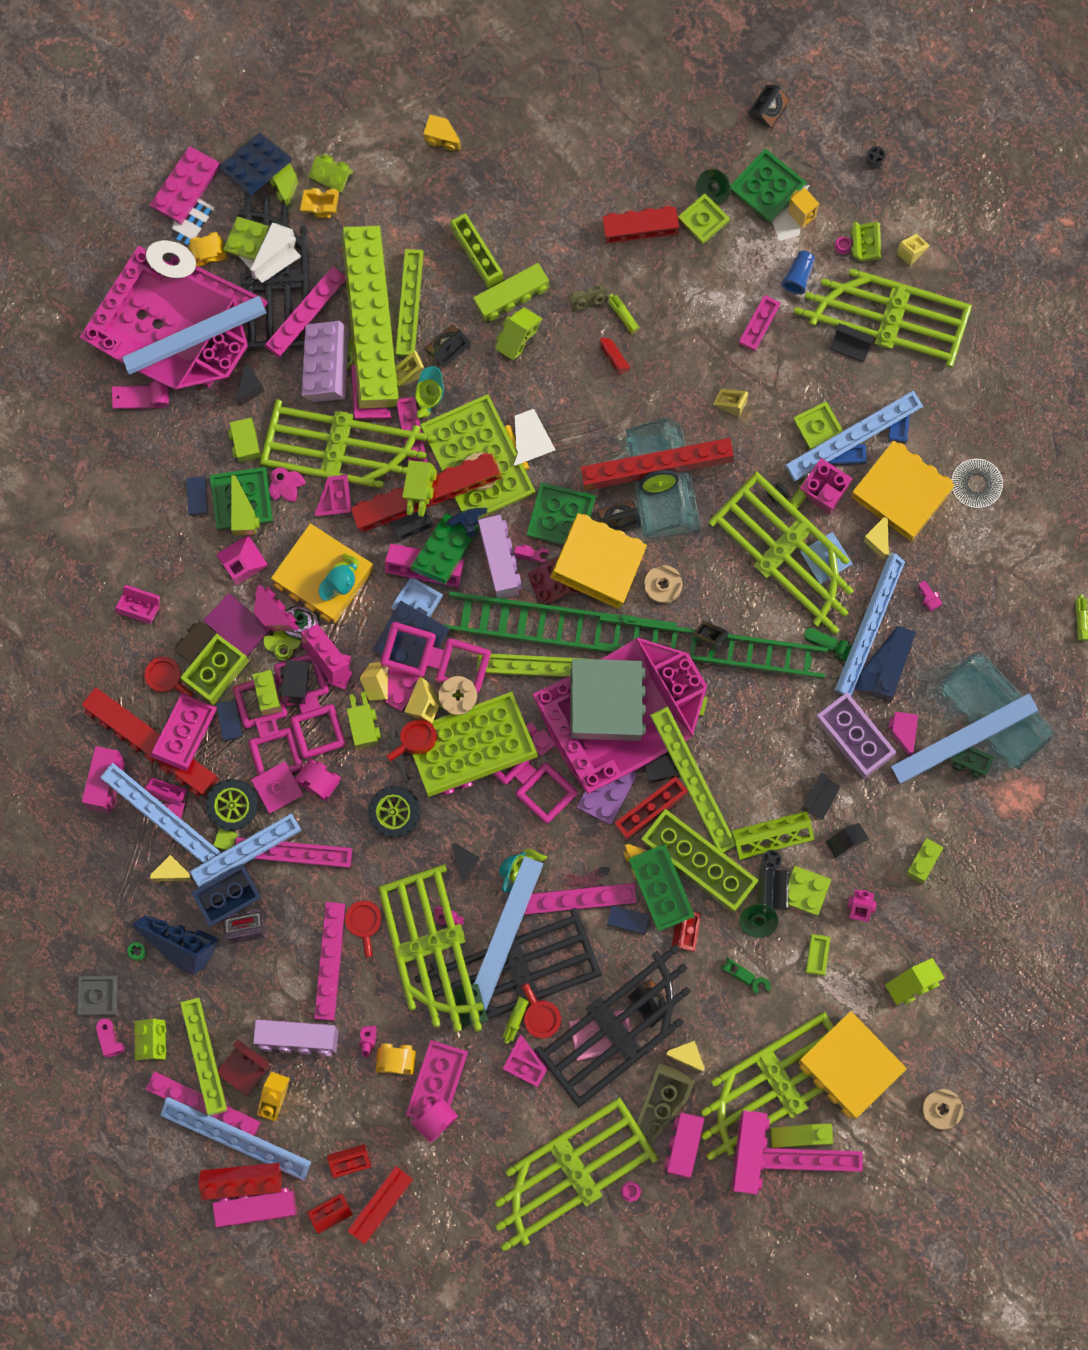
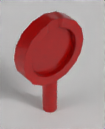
M160 656L154 658L147 665L144 677L152 690L158 693H167L176 689L180 693L192 698L194 697V694L180 683L182 673L175 660Z
M423 719L408 722L400 733L401 745L386 755V758L391 762L405 751L416 755L430 751L437 741V732L433 724Z
M358 901L348 908L345 914V923L347 929L354 936L362 938L365 958L373 957L370 937L379 931L382 925V915L374 903Z
M528 983L522 985L521 987L530 1003L524 1013L523 1021L525 1028L531 1035L537 1038L552 1036L561 1025L560 1011L549 1001H537Z

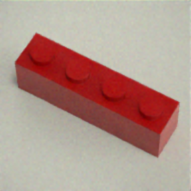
M663 206L661 209L653 210L652 208H647L639 212L626 211L624 214L609 213L606 216H602L605 244L679 234L676 207Z
M675 776L614 823V827L627 842L655 821L665 809H671L688 796V790Z
M280 1162L200 1170L198 1183L201 1200L281 1192L282 1175Z

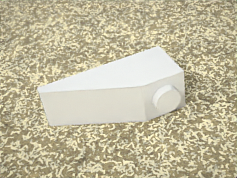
M275 223L271 224L252 265V278L257 279L287 255L290 248L294 247L296 238L292 229Z

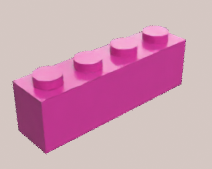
M390 544L385 560V573L442 584L411 571V565L422 549ZM464 558L461 559L447 583L443 585L459 588L464 572Z
M740 1111L731 1191L758 1194V1190L761 1191L762 1178H760V1171L764 1170L765 1158H762L763 1150L767 1148L765 1130H768L770 1125V1118H767V1113Z
M282 1188L281 1192L274 1194H258L254 1197H249V1195L238 1196V1199L230 1200L229 1197L218 1198V1202L213 1203L215 1226L217 1228L297 1216L295 1195L293 1191H289V1188Z

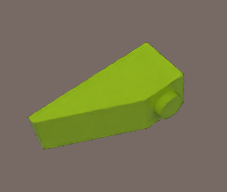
M231 476V531L234 536L256 535V529L260 528L259 517L256 518L255 512L236 476Z
M832 1124L771 1128L772 1148L831 1146L833 1144Z

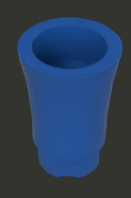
M805 250L799 251L789 271L781 281V286L793 294H804L815 256Z

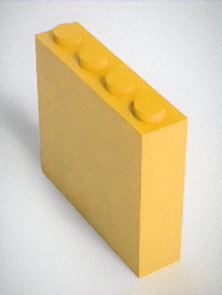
M893 440L854 489L851 498L881 520L888 518V525L912 542L952 492L954 484L949 477L940 475L934 466L925 464L920 456L907 451L905 445Z
M578 513L573 520L550 578L620 609L626 599L647 545L640 539L631 538L620 530L611 529L605 523H598L589 516Z
M310 523L271 579L274 583L273 586L280 592L286 591L295 602L300 600L305 604L304 607L306 609L321 614L320 617L324 621L336 623L372 573L374 567L371 562ZM344 553L355 557L359 561V566L354 572L355 583L352 589L346 595H337L329 601L322 600L318 589L321 582L326 578L327 573L332 570L336 563L344 562L342 557Z
M852 1011L798 1062L801 1071L806 1075L810 1074L814 1079L813 1083L820 1090L824 1089L828 1093L827 1097L835 1105L838 1103L842 1108L841 1112L848 1119L852 1118L853 1120L866 1110L907 1069Z

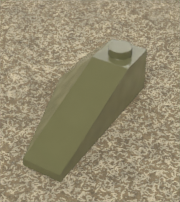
M661 1063L658 1064L637 1121L638 1127L650 1145L655 1142L665 1127L688 1101L695 1082L679 1070Z

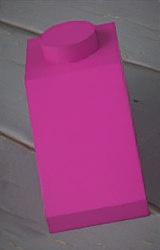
M895 712L893 717L889 718L888 728H891V735L907 756H912L918 715Z

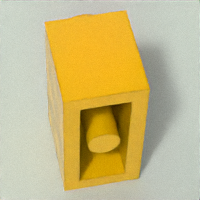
M806 188L801 191H795L790 197L788 213L803 228L816 218L819 203Z

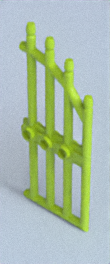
M849 269L848 274L858 277V279L843 284L822 279L820 284L834 289L825 297L817 294L814 295L811 292L805 293L804 298L820 303L814 312L806 309L803 310L800 307L794 308L793 313L810 318L808 324L811 326H815L817 321L836 327L840 323L873 336L876 339L874 344L880 347L893 349L894 344L947 360L946 367L953 368L972 305L857 271L856 269ZM872 282L892 288L890 297L887 298L855 287ZM842 292L887 306L883 315L834 299ZM912 294L963 310L961 318H953L907 304L909 296ZM828 305L880 321L881 325L879 331H875L823 315L822 312ZM908 311L957 326L956 334L952 336L903 321L904 312ZM899 327L952 343L950 352L947 353L898 338L896 336Z
M276 399L259 465L271 468L282 467L287 471H296L302 474L328 478V476L344 475L340 473L342 463L377 469L363 477L348 475L349 483L384 488V482L375 481L374 479L388 472L406 475L408 467L397 466L406 456L417 457L418 459H426L427 453L411 450L415 440L432 443L436 442L437 437L419 433L421 427L416 425L413 426L412 431L355 421L353 420L354 414L342 411H335L334 416L281 407L283 401ZM279 414L331 423L330 434L277 424ZM352 427L405 437L408 440L405 446L400 448L348 437ZM275 431L328 441L326 451L273 442ZM346 445L397 455L387 464L345 456L344 453ZM274 449L321 458L323 463L321 469L269 460L268 458L270 450Z
M756 471L708 522L713 527L718 523L757 560L753 566L766 578L772 575L816 617L813 623L817 627L822 623L836 635L840 630L836 625H833V622L826 615L831 606L844 617L849 613L835 597L837 586L844 589L849 595L854 592L839 576L837 558L845 565L850 560ZM756 482L797 519L790 528L749 491ZM743 495L784 533L776 542L736 504ZM730 509L770 546L763 556L723 518ZM810 533L828 549L830 567L803 542ZM797 547L831 578L829 592L790 556ZM784 561L826 600L821 610L777 570Z
M445 864L379 886L378 891L409 1010L413 1011L416 1009V1004L413 1000L415 997L428 1006L432 1024L435 1028L440 1026L437 1010L450 1013L455 1032L461 1031L458 1013H470L475 1031H481L478 1011L484 1010L482 1003H475L460 947V944L466 943L461 924H454L441 873L447 872ZM432 876L435 878L447 928L436 931L423 879ZM415 882L429 931L428 935L419 938L405 888L406 885ZM397 888L411 941L402 944L399 942L387 895L388 891ZM453 947L468 1005L456 1006L442 950ZM435 954L447 1004L434 1001L424 956ZM416 960L425 995L410 985L405 963Z
M825 1011L711 1081L713 1087L724 1082L720 1097L708 1107L703 1108L700 1113L704 1117L718 1109V1122L709 1130L704 1131L701 1137L703 1140H706L711 1135L720 1132L723 1144L706 1155L708 1160H713L717 1155H721L724 1152H727L729 1157L735 1153L733 1147L737 1144V1136L730 1139L726 1127L740 1119L741 1110L754 1111L775 1097H778L783 1107L767 1117L770 1118V1124L786 1114L790 1118L797 1116L808 1109L805 1104L806 1102L825 1091L815 1087L800 1096L795 1085L811 1075L801 1072L790 1079L784 1068L803 1058L825 1035L779 1062L774 1054V1051L820 1023L824 1024L828 1032L832 1030L834 1026ZM757 1063L762 1073L730 1092L735 1075L752 1064ZM767 1079L773 1089L772 1091L726 1118L727 1103Z
M620 1097L505 1171L508 1177L515 1174L516 1171H519L514 1188L503 1195V1197L498 1198L495 1204L497 1207H500L505 1202L512 1200V1214L504 1218L503 1221L498 1222L495 1227L499 1231L514 1222L518 1234L501 1245L503 1251L509 1250L511 1246H515L519 1242L525 1247L530 1243L528 1237L581 1202L586 1207L603 1196L600 1192L601 1189L646 1160L650 1159L652 1164L659 1160ZM618 1108L623 1119L578 1148L573 1149L568 1141L569 1138ZM626 1125L630 1127L634 1134L632 1137L587 1166L583 1165L578 1156ZM637 1142L640 1143L645 1151L644 1153L595 1184L589 1173ZM549 1151H552L557 1161L524 1182L530 1164ZM558 1169H563L568 1178L520 1208L521 1193ZM570 1185H573L578 1193L576 1197L524 1230L521 1220L522 1216Z

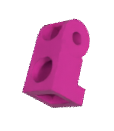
M101 1019L96 1025V1030L104 1057L109 1058L125 1053L124 1045L121 1042L117 1043L115 1024L109 1019Z

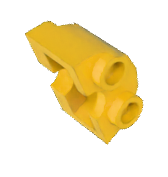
M317 188L303 190L300 210L303 213H314L316 218H331V214L336 215L339 191L328 189L325 193H321V190Z
M213 232L206 237H194L189 240L188 250L195 257L196 266L201 267L205 266L208 262L217 263L228 260V255L223 250L225 246L224 240L218 236V233Z
M381 1044V1047L377 1048L375 1072L414 1075L416 1051L412 1050V1046L400 1045V1048H392V1044Z

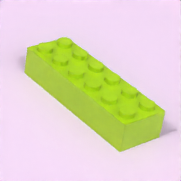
M666 809L641 839V844L649 850L666 844L676 870L733 914H735L758 884L759 880Z

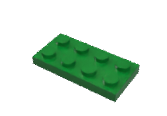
M446 513L411 565V571L442 584L447 583L479 533V527L474 526L476 536L469 538L463 525L448 526L447 521L453 516Z
M666 844L629 858L658 931L695 917Z

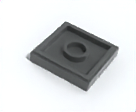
M78 976L77 1016H117L118 976Z

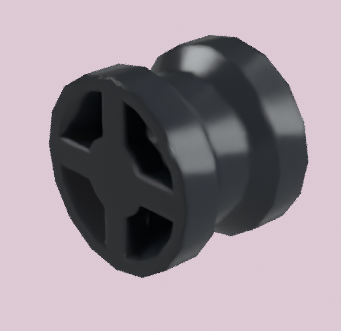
M878 146L870 148L866 158L868 167L871 169L881 168L886 156L885 151Z
M777 482L774 488L786 499L790 497L787 489L780 482ZM766 491V494L769 497V499L775 505H780V503Z
M775 850L766 851L761 859L762 867L777 870L781 864V855Z

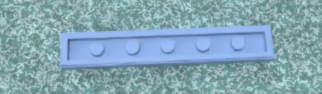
M291 813L190 871V874L198 888L296 835L301 832V829Z

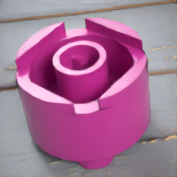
M310 758L294 780L312 795L318 794V798L326 802L340 783L341 778L337 774L327 771V767L321 762H316Z
M439 1095L421 1111V1116L418 1115L411 1124L429 1143H432L458 1118V1115Z

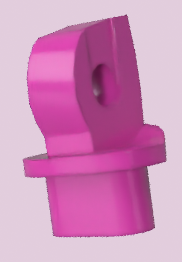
M925 580L918 584V589L924 598L923 606L926 605L931 612L942 605L939 599L940 594L938 592L933 593Z
M437 906L434 908V920L440 925H445L446 920L443 909ZM451 910L454 924L462 925L464 918L457 916V913Z
M376 1025L363 1027L360 1031L361 1040L359 1041V1046L362 1048L361 1053L364 1057H369L370 1051L374 1048L377 1036Z

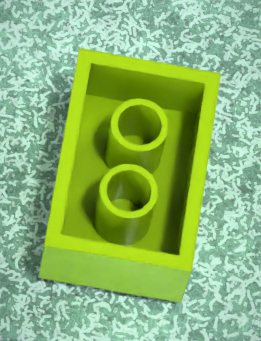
M216 634L181 676V680L211 705H214L249 660L245 654Z

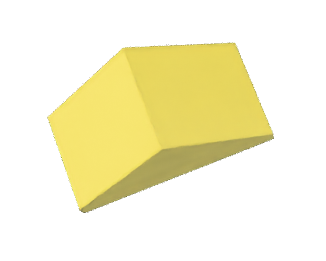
M915 234L900 242L897 255L911 266L930 245Z
M413 351L395 367L398 386H403L419 379L421 372L424 370L417 351Z
M720 389L713 405L736 417H740L747 403L748 392Z
M883 518L864 539V542L883 560H886L889 555L888 518Z
M380 662L369 663L360 676L368 700H387L388 668L382 666Z
M171 855L150 877L153 882L192 881V876Z
M695 1041L671 1049L666 1054V1057L701 1073L704 1070Z

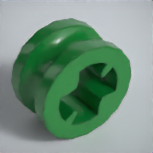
M134 942L129 945L127 953L132 960L141 961L146 956V949L141 943ZM135 947H137V949H142V951H139L141 953L139 956H137L136 954L132 955V952H134L133 949Z

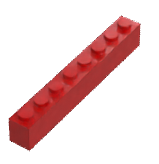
M726 438L582 466L580 468L584 489L588 491L639 481L645 475L657 470H671L675 473L732 463L734 462L731 439Z
M492 453L481 454L478 456V459L463 461L460 466L448 467L442 473L437 474L435 481L433 480L432 483L433 497L430 499L429 504H426V508L502 479L496 459ZM404 487L394 488L388 494L376 495L372 500L358 502L352 507L351 510L357 528L364 533L407 516L408 502L403 498ZM415 503L413 513L418 512L419 503Z
M95 687L82 703V707L85 709L84 713L91 719L96 717L100 720L99 724L106 730L111 728L115 731L113 735L121 741L126 739L130 742L129 747L136 752L140 750L145 753L144 758L152 764L154 761L160 765L159 769L167 775L172 773L176 776L174 780L182 786L187 784L191 787L189 791L197 797L202 795L205 798L219 779L215 774L194 759L188 770L184 771L151 757L160 734Z

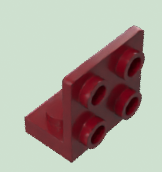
M558 557L528 573L539 604L548 605L565 595H578L581 593L550 578Z
M237 1039L233 1044L234 1050L218 1069V1075L242 1094L248 1096L270 1068L271 1064Z

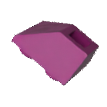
M820 458L800 487V490L815 506L830 515L843 497L853 478Z
M249 535L216 554L236 586L268 567V564Z

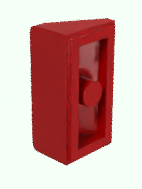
M601 338L599 346L617 374L621 375L628 371L630 366L613 340Z
M694 912L695 917L675 925L672 946L677 944L680 950L695 952L701 913Z
M365 1144L327 1155L333 1179L371 1168Z
M342 1193L307 1212L318 1234L353 1215Z

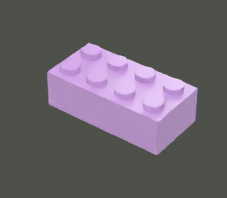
M340 321L308 324L305 327L302 396L312 403L346 398L349 328Z
M501 515L478 520L496 598L510 599L518 597L519 590H522L519 573L515 574V572H518L515 556H511L513 554L511 539L506 538L509 536L506 520H502Z
M848 692L816 717V722L864 780L896 754L894 748Z
M256 1020L254 1044L258 1049H261L260 1051L272 1052V1049H278L280 1053L292 1054V1050H295L302 1055H312V1052H317L320 1056L328 1057L331 1056V1053L336 1054L338 1029L335 1025Z

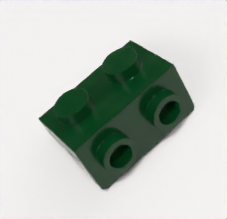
M970 747L951 757L949 764L958 771L965 770L970 772V776L976 779H985L994 756Z
M471 984L475 1003H482L484 1010L478 1011L479 1022L485 1023L488 1021L479 986L478 984ZM463 986L452 992L456 1006L468 1005ZM458 1013L461 1031L471 1028L473 1022L470 1013Z

